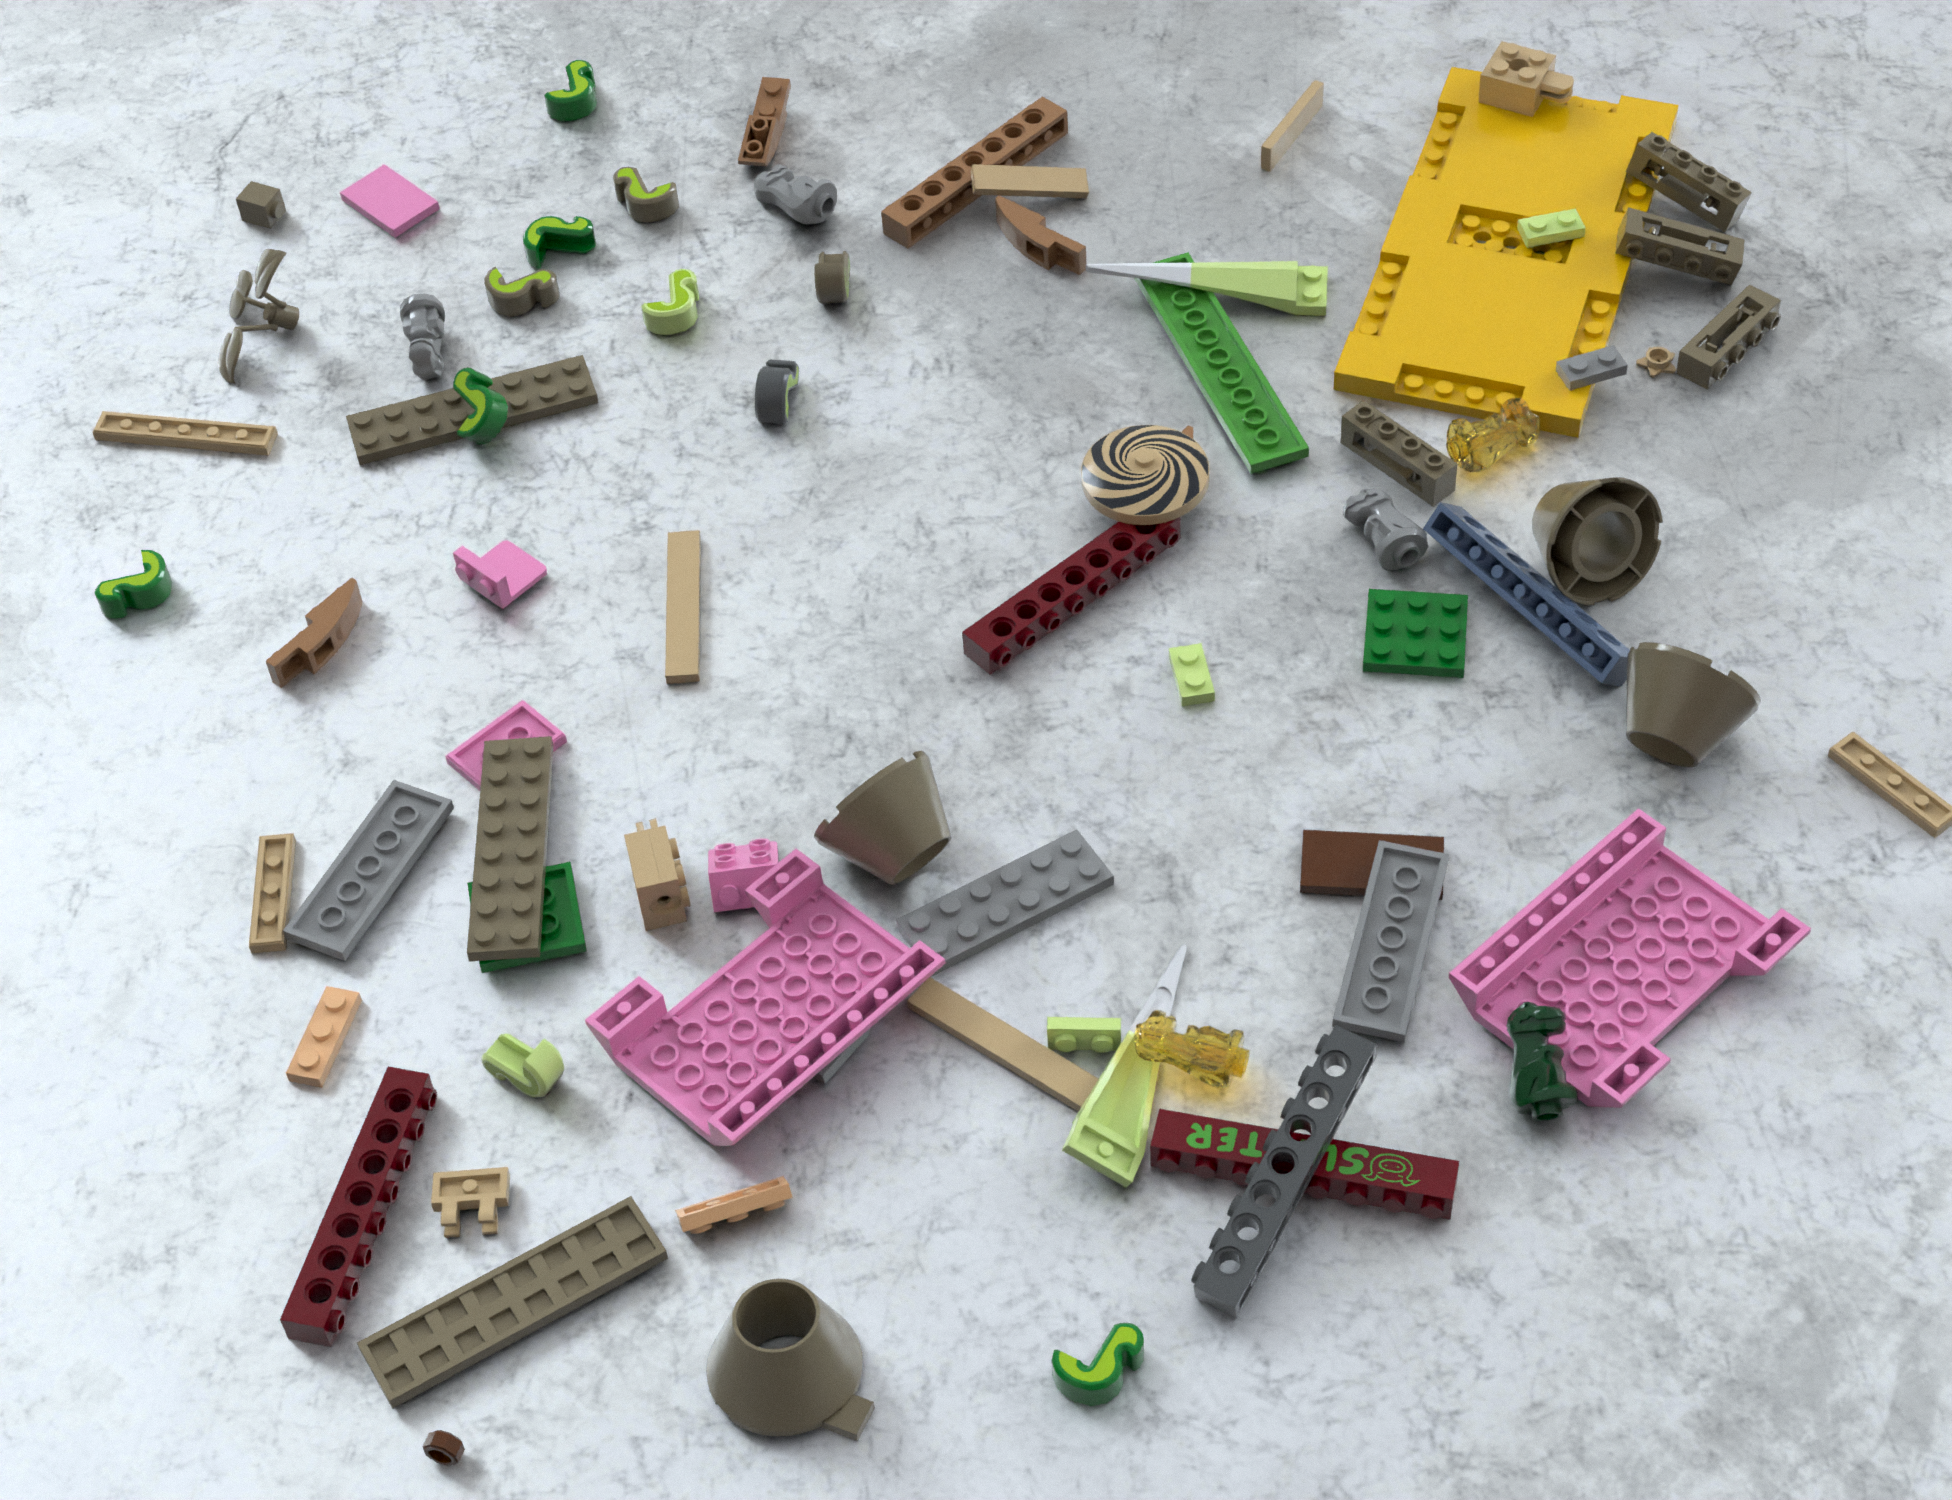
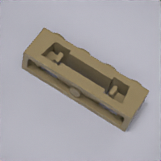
M1653 132L1637 144L1626 169V172L1723 232L1729 230L1740 219L1752 194L1751 191L1744 188L1740 183L1732 181L1719 173L1714 167L1704 164L1694 158L1689 152L1681 150L1668 142L1663 136ZM1646 168H1649L1654 172V175H1660L1663 178L1657 180L1653 176L1644 172V170ZM1702 203H1706L1705 205L1708 208L1713 207L1718 211L1717 215L1701 207Z
M1628 207L1618 228L1615 253L1732 286L1743 265L1745 239ZM1643 222L1659 225V233L1656 235L1655 226H1652L1649 231L1643 230ZM1708 240H1713L1726 244L1727 247L1725 251L1716 250L1717 243H1711V249H1708L1705 245Z
M1749 284L1679 351L1676 374L1707 390L1717 380L1721 381L1732 365L1739 364L1751 347H1756L1769 330L1773 331L1777 327L1781 318V314H1779L1781 300ZM1707 338V341L1698 347Z
M1363 400L1342 415L1340 443L1432 507L1455 491L1457 463ZM1363 437L1364 446L1368 448L1371 444L1375 447V449L1368 451L1366 448L1357 443V441ZM1413 476L1414 481L1421 478V486L1410 480V478Z

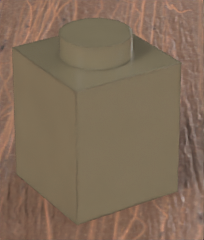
M251 181L236 197L241 219L248 223L271 229L286 212L282 194L278 188Z

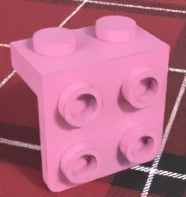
M508 540L500 542L481 558L464 546L453 552L456 563L455 571L460 580L502 609L547 575V569L544 564Z
M761 838L752 840L747 845L735 846L733 843H723L709 850L708 875L714 912L754 907L746 896L745 889L779 862L777 842Z

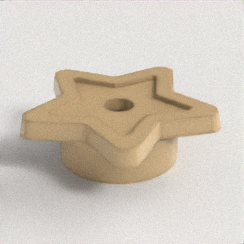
M1650 347L1646 352V357L1636 360L1638 366L1648 369L1649 375L1652 378L1662 372L1674 374L1676 368L1671 363L1675 353L1663 347Z

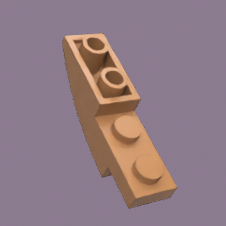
M762 77L753 115H749L738 164L767 166L772 160L787 119L786 106L791 89L790 79Z
M1000 195L995 198L996 220L1007 240L1025 257L1047 270H1050L1055 264L1078 275L1086 270V246L1046 228V217L1039 213L1031 211Z
M350 578L319 605L312 608L305 615L308 627L300 631L292 640L274 652L265 661L272 682L278 687L283 688L304 669L313 674L317 673L347 640L356 624L363 603L357 581L354 578Z

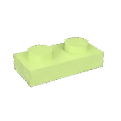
M1576 208L1518 219L1517 229L1527 248L1585 237L1586 229Z
M1202 644L1169 648V660L1181 705L1188 706L1215 701V691Z
M1047 1017L1048 1048L1062 1052L1073 1050H1094L1101 1053L1116 1051L1122 1040L1121 1018Z

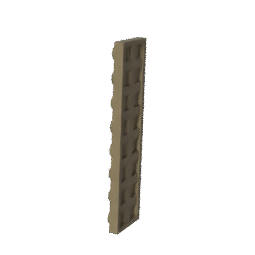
M583 355L491 378L493 384L489 387L504 396L508 405L507 419L502 428L599 403ZM451 388L346 416L359 465L463 439L457 435V431L467 417L472 415L475 410Z
M552 736L484 741L467 942L469 962L540 957L554 747Z
M632 1196L366 1337L357 1342V1345L393 1409L667 1260V1251Z

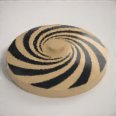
M1158 425L1125 427L1105 435L1088 450L1081 466L1082 489L1089 503L1097 511L1113 520L1134 525L1160 524L1185 515L1200 503L1209 486V462L1202 447L1194 439L1178 430Z

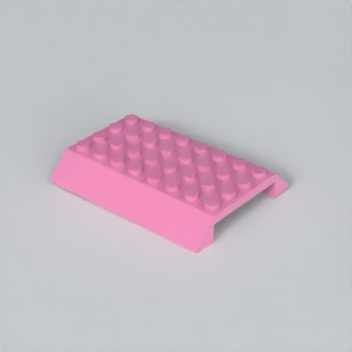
M1639 808L1449 972V979L1473 1019L1513 1050L1514 1044L1506 1025L1508 1017L1524 1002H1533L1538 1006L1560 1008L1566 1016L1564 1021L1566 1022V1028L1562 1034L1550 1036L1548 1045H1557L1564 1051L1561 1064L1564 1071H1566V1083L1575 1087L1580 1101L1592 1107L1622 1108L1670 1063V1058L1654 1047L1657 1042L1729 976L1765 975L1811 932L1810 927L1782 908L1770 919L1766 918L1663 845L1666 827Z
M794 849L745 889L746 896L764 919L769 929L670 1011L667 1012L663 995L638 976L585 1019L586 1025L617 1067L713 1146L735 1145L946 964L942 956L920 940L911 948L907 947L824 885L820 866L798 849Z

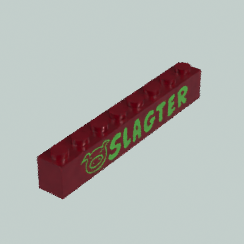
M1159 1109L1150 1144V1166L1157 1167L1165 1172H1185L1196 1174L1204 1179L1218 1178L1246 1186L1249 1185L1245 1183V1179L1254 1162L1260 1164L1266 1153L1263 1150L1266 1138L1272 1129L1278 1131V1129ZM1296 1132L1291 1134V1137L1296 1141H1305L1311 1136ZM1332 1139L1304 1194H1308L1316 1199L1331 1198L1342 1200L1356 1206L1370 1205L1381 1207L1390 1212L1404 1211L1415 1213L1429 1219L1443 1218L1451 1220L1460 1161ZM1279 1162L1273 1167L1274 1171L1279 1174H1287L1294 1168L1288 1162Z

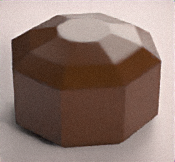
M442 1430L428 1433L422 1446L427 1457L436 1463L446 1466L458 1464L465 1450L462 1441L458 1437Z

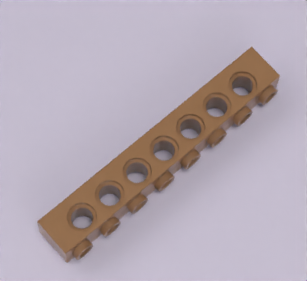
M1043 96L1027 106L1020 113L882 210L883 234L907 249L912 247L982 196L973 195L970 172L972 164L1025 165L1068 134L1067 110Z

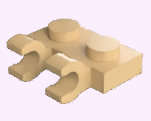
M508 1167L433 1173L431 1205L434 1212H441V1227L445 1226V1238L460 1237V1210L479 1209L478 1222L479 1224L482 1223V1235L498 1234L497 1207L509 1206L510 1173Z

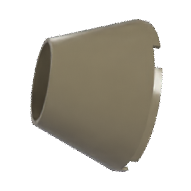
M1613 477L1569 482L1553 487L1541 498L1535 508L1532 518V531L1551 580L1556 588L1566 597L1577 603L1594 605L1595 602L1607 599L1611 602L1619 599L1630 592L1645 577L1660 549L1661 540L1658 539L1659 523H1663V519L1656 498L1646 487L1631 479Z
M1642 642L1639 643L1637 649L1631 647L1627 655L1626 737L1639 750L1658 760L1681 767H1695L1758 710L1761 702L1760 696L1745 679L1732 670L1729 671L1727 676L1710 667L1713 660L1672 645Z
M924 751L914 752L913 755L916 759L906 762L903 757L873 775L836 806L839 814L830 823L827 819H824L816 829L814 839L817 843L890 885L902 882L933 860L948 845L952 837L930 759Z
M770 1279L750 1287L736 1302L711 1346L707 1358L706 1376L713 1401L716 1405H719L734 1424L761 1435L792 1436L823 1426L822 1421L839 1409L842 1410L852 1395L856 1394L863 1373V1356L858 1337L850 1324L810 1289L793 1280ZM791 1335L803 1338L796 1344L781 1349L758 1347L765 1341L778 1336Z

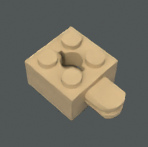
M1501 41L1480 75L1478 102L1533 117L1543 99L1559 103L1569 101L1572 98L1574 79L1570 75L1554 72L1556 55Z
M656 818L649 820L651 829L644 830L643 822H637V832L624 835L646 931L687 922L684 908L691 906L687 887L685 886L686 880L680 859H678L680 855L676 838L668 839L666 826L658 827Z

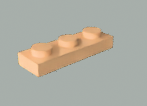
M326 986L286 1071L289 1081L323 1087L362 1002L359 992Z
M784 1176L675 1211L682 1231L690 1230L691 1234H698L711 1229L714 1222L724 1219L727 1222H736L748 1217L749 1211L762 1207L764 1211L774 1210L782 1207L785 1204L784 1200L793 1197L789 1183Z

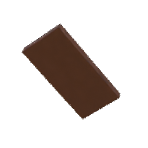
M1303 830L1300 893L1365 896L1379 840L1444 853V837ZM1443 886L1439 900L1443 899Z

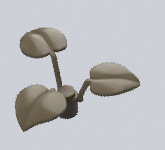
M270 248L265 249L260 256L254 275V282L257 284L255 287L256 298L262 299L265 297L273 303L268 302L265 304L248 297L253 284L252 275L246 270L239 272L236 288L230 299V316L238 319L242 315L247 302L264 309L263 319L267 320L268 324L234 327L232 333L226 334L218 356V368L222 377L230 383L236 384L234 372L243 343L242 332L259 330L277 331L278 327L294 330L298 323V307L287 305L286 302L280 301L266 292L280 262L287 254L284 251Z

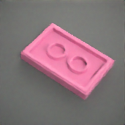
M385 164L340 192L342 201L394 238L440 209L437 200Z
M522 700L445 757L448 765L480 791L484 741L552 736L554 752L565 744L567 739L561 730Z

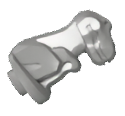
M776 164L769 172L764 171L758 174L754 182V191L758 201L779 206L789 216L803 224L811 225L825 221L833 213L837 203V189L830 180L821 179L816 182L808 176L794 177L792 170L783 165Z
M413 294L405 298L400 305L403 332L411 342L409 346V359L413 363V373L422 380H432L441 377L444 369L440 347L444 335L445 310L442 303L434 295Z
M1375 488L1363 489L1359 495L1350 496L1343 507L1344 518L1356 526L1364 525V535L1373 540L1376 561L1379 562L1384 570L1408 568L1417 563L1427 551L1429 546L1426 531L1401 514L1394 507L1392 498L1387 493Z

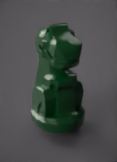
M1524 1002L1512 1012L1507 1020V1031L1514 1044L1509 1097L1518 1114H1532L1533 1120L1536 1121L1557 1119L1563 1116V1109L1572 1107L1578 1102L1577 1090L1572 1085L1566 1083V1071H1564L1561 1064L1564 1051L1557 1045H1548L1550 1036L1562 1034L1566 1028V1022H1564L1566 1016L1560 1008L1538 1006L1533 1002Z

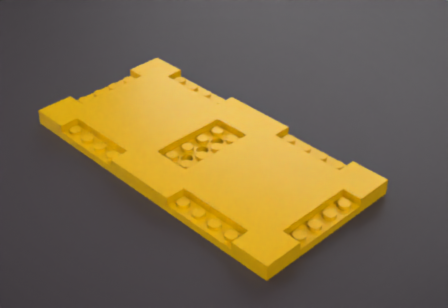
M1451 67L1438 100L1437 113L1414 173L1408 178L1380 252V262L1353 331L1349 332L1334 371L1333 390L1579 438L1595 383L1569 391L1556 372V363L1563 359L1607 347L1634 258L1615 253L1618 228L1628 207L1648 213L1655 193V189L1627 173L1626 169L1637 144L1651 132L1663 136L1668 142H1671L1679 105L1623 95L1620 97L1619 104L1572 96L1565 103L1543 99L1534 116L1531 117L1479 103L1480 75L1482 72ZM1649 168L1644 170V172L1659 180L1660 175H1654V172ZM1576 208L1586 227L1585 237L1526 247L1517 229L1518 219ZM1476 241H1486V243L1481 244ZM1507 246H1514V247H1516V248H1515V249H1509V248H1506V247H1507ZM1542 251L1545 252V254H1537L1535 252Z

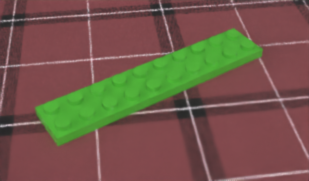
M1189 252L1153 263L1195 262ZM1134 278L1250 474L1309 457L1307 443L1215 294L1210 291Z

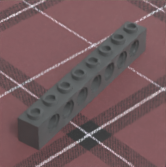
M1336 1024L1330 1035L1323 1034L1315 1051V1054L1319 1056L1313 1067L1307 1065L1298 1081V1086L1301 1087L1295 1099L1290 1097L1283 1107L1280 1118L1284 1120L1278 1131L1271 1130L1263 1146V1150L1266 1153L1261 1163L1254 1162L1246 1176L1245 1183L1249 1184L1242 1197L1236 1195L1227 1213V1216L1231 1217L1224 1230L1218 1228L1209 1246V1249L1213 1250L1206 1263L1201 1261L1193 1273L1191 1282L1194 1283L1193 1287L1196 1298L1235 1318L1238 1317L1376 1059V1043ZM1331 1066H1340L1345 1072L1340 1076L1334 1077L1327 1074L1326 1070ZM1316 1097L1324 1098L1328 1102L1321 1109H1315L1308 1103ZM1302 1129L1308 1131L1311 1136L1305 1141H1296L1291 1137V1134L1296 1130ZM1279 1162H1288L1294 1167L1287 1174H1279L1273 1169ZM1264 1194L1271 1195L1276 1199L1275 1203L1269 1207L1259 1206L1255 1201ZM1245 1227L1254 1228L1258 1232V1235L1252 1240H1243L1237 1234ZM1228 1260L1236 1261L1240 1265L1238 1271L1232 1274L1222 1272L1219 1267Z

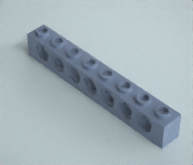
M1440 502L1423 527V530L1599 682L1623 686L1627 680V655L1630 650L1571 599L1562 594L1551 582L1461 506Z

